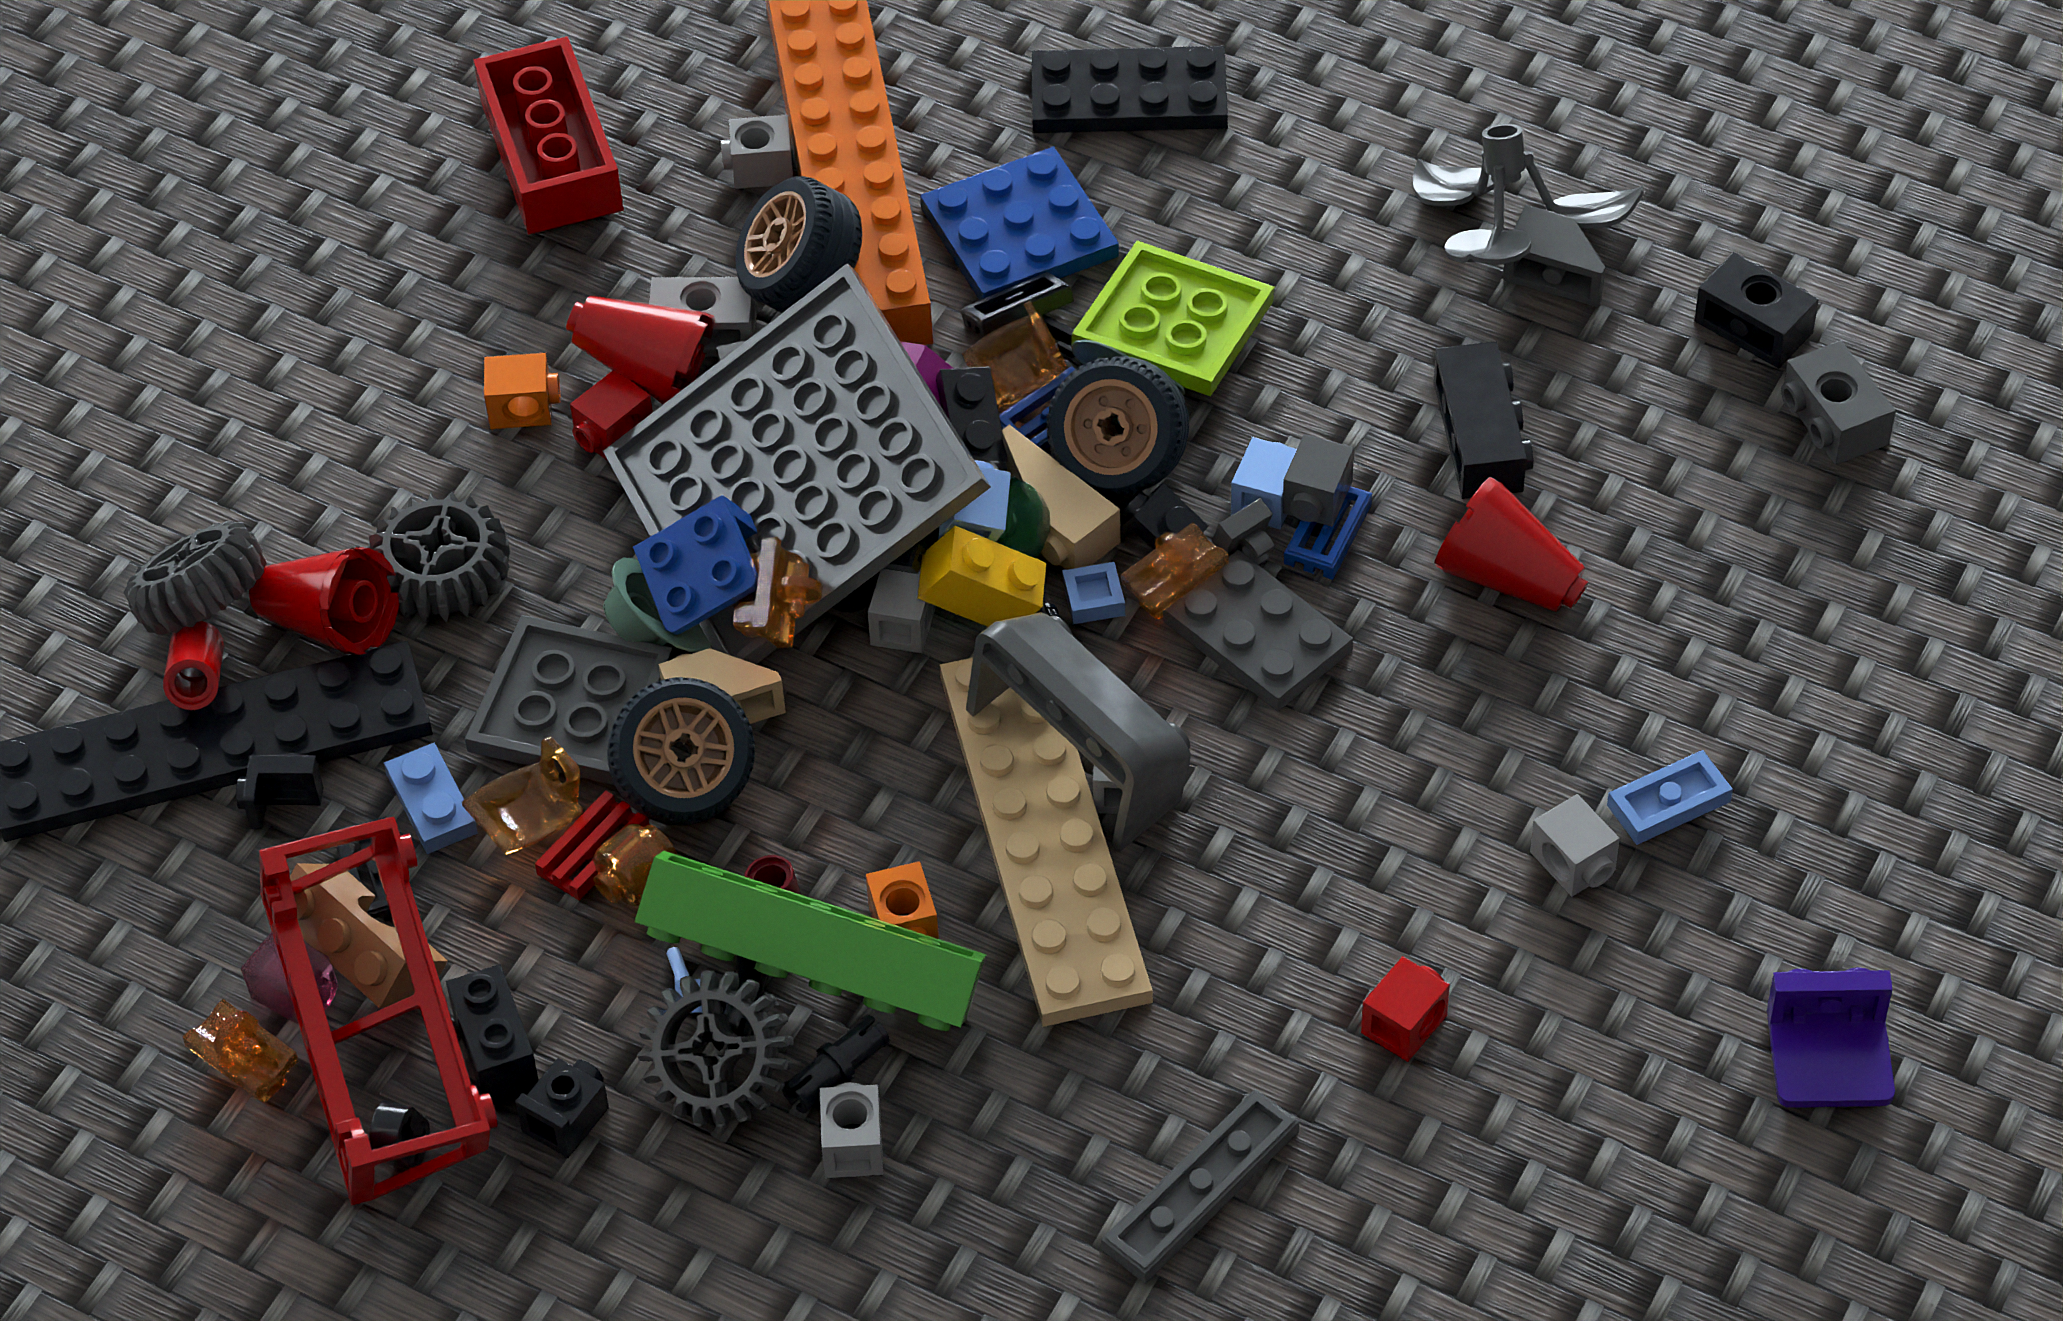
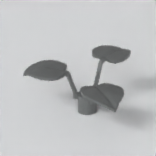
M1497 124L1487 127L1482 131V168L1438 166L1418 159L1413 174L1415 195L1422 203L1427 205H1460L1469 202L1474 195H1484L1494 189L1493 230L1474 229L1463 231L1450 237L1445 244L1446 256L1453 261L1462 263L1507 264L1522 259L1530 251L1531 237L1528 232L1523 230L1503 231L1504 184L1519 181L1521 179V172L1525 168L1547 210L1574 218L1580 228H1604L1620 223L1632 213L1643 196L1642 185L1638 188L1621 191L1568 195L1553 201L1534 163L1533 151H1524L1522 128L1515 124Z

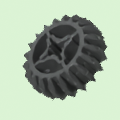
M430 492L428 500L420 503L410 497L407 509L402 510L392 507L390 520H378L377 534L369 536L368 548L382 553L393 566L396 576L387 575L391 592H398L399 611L402 612L405 618L417 611L424 623L433 614H440L446 623L452 612L460 611L468 617L470 605L476 604L486 607L488 594L500 593L501 579L508 577V561L511 553L504 526L500 523L499 518H494L488 505L478 507L472 496L459 502L453 492L444 500H438Z
M225 521L221 524L213 523L206 529L198 528L193 534L186 537L182 536L179 541L165 546L163 551L151 556L149 562L138 567L136 574L130 577L123 593L129 602L128 606L139 624L142 623L148 633H156V635L168 632L177 633L184 627H193L201 620L210 619L218 611L226 610V607L233 601L241 599L243 593L253 588L256 580L261 578L267 561L262 554L263 549L252 532L248 531L243 522Z
M703 971L700 978V987L692 976L682 977L680 979L682 996L675 990L666 988L661 992V996L668 1009L650 1006L647 1010L649 1017L658 1022L656 1029L641 1028L639 1032L641 1038L653 1040L652 1050H642L637 1055L639 1061H654L655 1069L643 1075V1080L646 1084L663 1082L664 1085L657 1091L654 1097L658 1103H666L676 1096L672 1107V1115L676 1118H683L692 1109L693 1124L697 1126H705L712 1113L713 1121L717 1127H727L731 1120V1111L740 1122L748 1121L751 1119V1109L748 1100L760 1110L767 1109L770 1106V1101L762 1090L763 1087L775 1092L782 1091L784 1088L782 1080L772 1074L774 1069L789 1070L792 1067L791 1060L778 1057V1047L792 1046L794 1044L793 1037L777 1036L775 1031L776 1028L782 1027L788 1022V1017L782 1013L769 1017L767 1012L775 1005L777 1001L773 994H766L754 1001L759 991V983L749 979L739 989V977L735 972H726L719 985L715 971ZM721 1001L731 1004L745 1015L754 1030L755 1036L741 1037L733 1032L729 1025L728 1015L722 1014ZM702 1005L703 1014L697 1016V1030L694 1036L688 1041L675 1043L679 1028L685 1018L694 1009ZM714 1040L724 1042L725 1044L740 1045L737 1049L725 1050L724 1055L707 1056V1053H692L693 1049L706 1048L707 1042H714ZM756 1054L755 1064L748 1078L740 1087L729 1093L728 1083L734 1081V1067L737 1061L744 1056ZM677 1061H691L699 1067L703 1083L709 1084L710 1096L697 1091L685 1080L679 1070Z

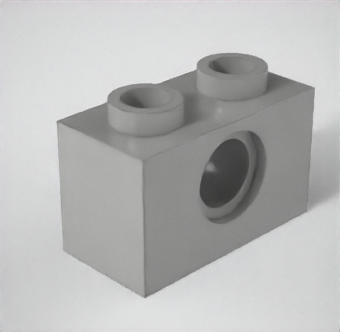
M652 277L649 304L706 312L715 317L711 339L702 336L700 344L704 345L703 352L706 353L705 357H718L716 347L739 341H747L755 334L756 302L741 287L738 277Z

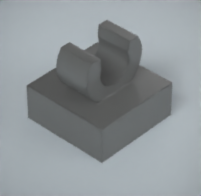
M1261 498L1257 499L1219 523L1209 545L1221 562L1239 550L1260 566L1269 560V556L1266 553L1275 547L1273 541L1265 532L1273 513Z

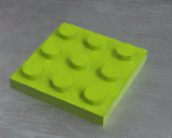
M1136 241L1073 331L1072 344L1076 340L1084 339L1105 344L1129 357L1150 362L1185 388L1211 396L1273 303L1274 286Z

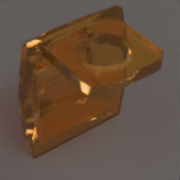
M1031 300L1024 303L1029 316L1020 318L993 331L962 353L969 368L990 366L998 409L1025 398L1035 390L1048 384L1068 368L1042 315L1037 311Z
M548 736L541 741L540 762L522 767L491 781L462 801V806L505 855L514 853L546 839L583 813V808L578 803L580 769L552 736ZM554 758L561 765L565 773L566 782L563 784L559 780V772L556 769Z

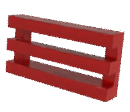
M605 790L535 862L536 873L580 901L650 827L649 819L640 813H633L631 806L623 800L618 804L615 802L614 795ZM623 823L625 826L573 880L569 879L586 859L590 860L602 848L601 844Z

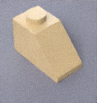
M711 648L692 654H682L673 660L658 664L661 680L689 677L707 681L718 686L733 697L741 706L750 724L786 713L781 677L778 672Z

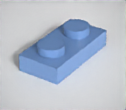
M435 743L384 762L387 777L426 854L478 834L476 822Z
M1701 750L1609 792L1607 806L1635 844L1638 845L1730 803L1733 789L1706 753Z

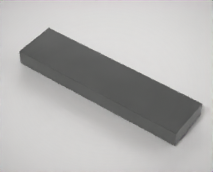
M1254 1089L1101 1239V1250L1146 1284L1299 1133L1300 1121L1257 1089Z

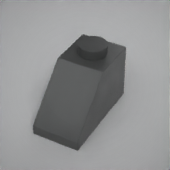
M1525 205L1514 230H1523L1529 233L1531 249L1522 259L1504 264L1503 280L1599 308L1602 301L1605 265L1574 218Z

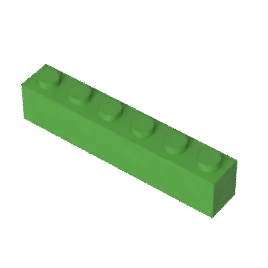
M662 851L653 859L634 921L635 923L648 926L647 935L655 939L677 944L682 937L702 944L700 951L708 956L733 961L734 955L756 961L754 968L766 975L787 978L790 972L810 979L808 986L819 992L841 996L842 990L864 996L862 1003L867 1007L885 1013H895L896 1008L899 1007L917 1013V1022L942 1031H949L951 1025L961 1028L965 1022L986 958V954L667 851Z

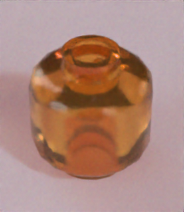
M628 824L595 852L593 862L598 875L593 879L594 884L599 892L611 903L615 904L621 900L630 906H639L654 857L662 851L677 855L676 850L669 839L655 826L650 824L642 827L638 824Z

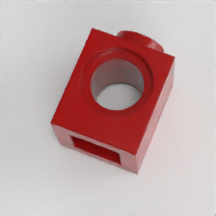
M613 370L570 403L574 426L572 433L575 440L584 450L590 453L594 451L605 460L607 458L603 450L653 413L650 394Z
M1402 956L1363 1001L1361 1034L1409 1062L1447 1017L1450 984L1445 982L1432 968L1419 966Z

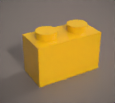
M954 526L928 548L925 555L922 554L917 599L989 627L996 621L1035 614L1043 607L1046 563L968 530Z

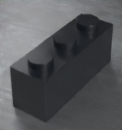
M1497 341L1436 348L1434 386L1461 498H1472L1489 477L1501 482L1511 493L1524 492L1525 471L1533 469V450L1530 439L1521 438L1520 431L1523 430V411L1520 400L1511 399L1510 392L1513 391V372L1510 361L1502 362Z

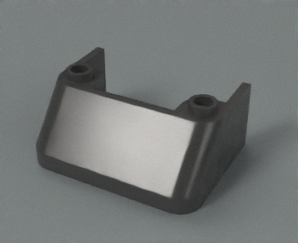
M1036 613L996 621L976 637L966 711L974 717L1011 687L1123 791L1112 840V846L1118 852L1122 851L1181 801L1191 759L1188 736L1177 724L1167 723L1076 640L1070 628L1062 619L1057 616L1050 617L1045 613Z

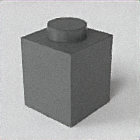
M1304 434L1283 479V514L1297 517L1303 521L1317 522L1333 527L1353 482L1354 447Z

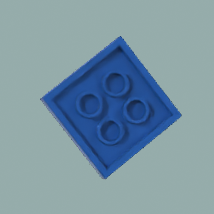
M1054 146L920 195L921 210L979 300L1044 272H1049L1060 279L1119 257L1118 241Z

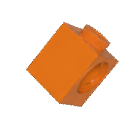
M546 353L484 357V398L490 429L552 425V404L561 403L559 374L549 373Z
M920 861L866 874L868 905L872 918L939 939L937 913ZM899 914H909L906 916H898Z

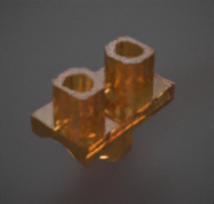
M1192 522L1176 535L1165 532L1155 541L1156 549L1121 574V584L1138 598L1139 605L1153 618L1160 620L1166 608L1229 563L1228 553L1223 548L1211 543L1204 536L1200 528Z
M777 536L762 538L761 552L750 554L758 573L756 600L738 603L735 606L733 625L745 637H765L777 648L793 647L795 620L804 616L805 604H812L821 600L823 586L819 581L808 577L809 564L802 562V558L798 554L783 549L781 540Z
M224 999L215 1006L211 1015L201 1025L189 1030L182 1036L187 1048L261 1102L268 1101L286 1083L285 1074L299 1062L297 1053L258 1025V1020L252 1014L243 1010L239 1011Z

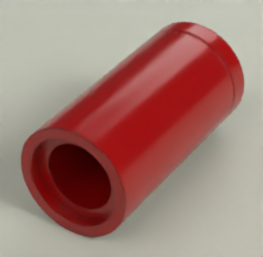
M199 621L193 627H184L171 636L163 689L169 701L179 708L186 710L201 709L209 705L218 692L224 640L219 630L212 624Z

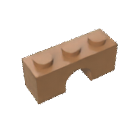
M297 863L290 875V880L292 882L329 864ZM346 871L294 895L297 905V919L303 939L378 1008H385L414 995V988L395 927L385 925L367 914L375 895L352 874ZM429 944L439 977L448 960Z

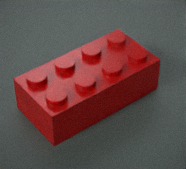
M568 36L473 59L480 101L528 235L623 211L618 168Z

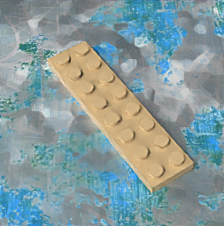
M973 658L940 664V678L1042 1027L1153 1003V990L1077 748L1011 687L973 717L966 711Z

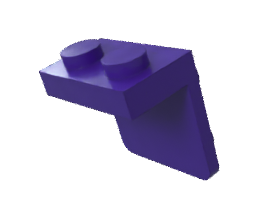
M1799 968L1787 972L1773 973L1767 1005V1018L1777 1099L1782 1106L1788 1108L1887 1106L1892 1103L1895 1086L1885 1022L1893 990L1890 970L1870 971L1866 968H1851L1845 971H1811Z

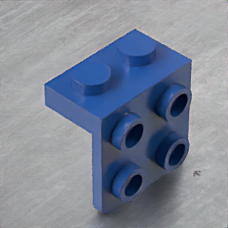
M724 495L717 497L633 546L663 625L672 634L679 635L756 591L760 585L759 575L744 541L756 534L757 529L751 515Z

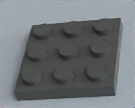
M521 615L465 736L467 752L614 785L607 760L608 740L613 724L624 705L637 692L661 680L658 664L674 659L673 648L643 641L630 642L616 635Z

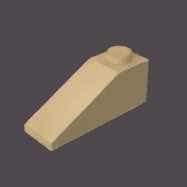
M1011 425L1002 430V440L1008 459L1007 472H1011L1010 481L1013 488L1029 491L1038 498L1044 508L1046 531L1039 549L1048 562L1056 566L1060 565L1065 570L1091 566L1121 542L1120 509L1074 473L1060 465L1057 460Z

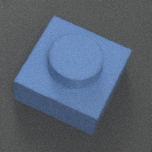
M1115 562L1062 570L1063 587L1073 624L1125 616V600Z

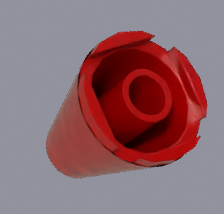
M590 295L584 304L578 301L575 303L569 315L566 330L573 333L572 344L609 369L631 380L663 405L697 379L706 355L703 352L704 345L700 344L702 336L711 339L715 317L706 312Z
M1489 477L1467 503L1466 507L1469 509L1460 522L1455 521L1435 558V566L1442 569L1445 573L1554 612H1558L1563 605L1572 609L1589 583L1582 578L1586 567L1501 482Z
M354 547L265 566L261 578L256 580L253 588L249 589L250 603L258 616L341 652L354 655L366 654L365 651L371 646L379 647L386 641L395 625L399 607L398 592H391L387 575L396 576L393 566L382 553L364 547Z

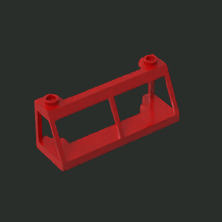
M392 816L259 850L260 895L351 1206L379 1198L488 1150L490 1129L497 1127L496 1113L490 1094L479 1095L476 1086L471 1085L409 882V868L417 867L416 852L410 834L400 835L395 817ZM372 837L369 847L291 882L287 858ZM373 860L378 869L415 993L408 998L334 1031H330L297 919V905L294 895ZM417 1008L421 1011L456 1128L372 1150L368 1136L363 1131L360 1119L355 1116L335 1044ZM454 1143H461L457 1149L374 1185L375 1165Z

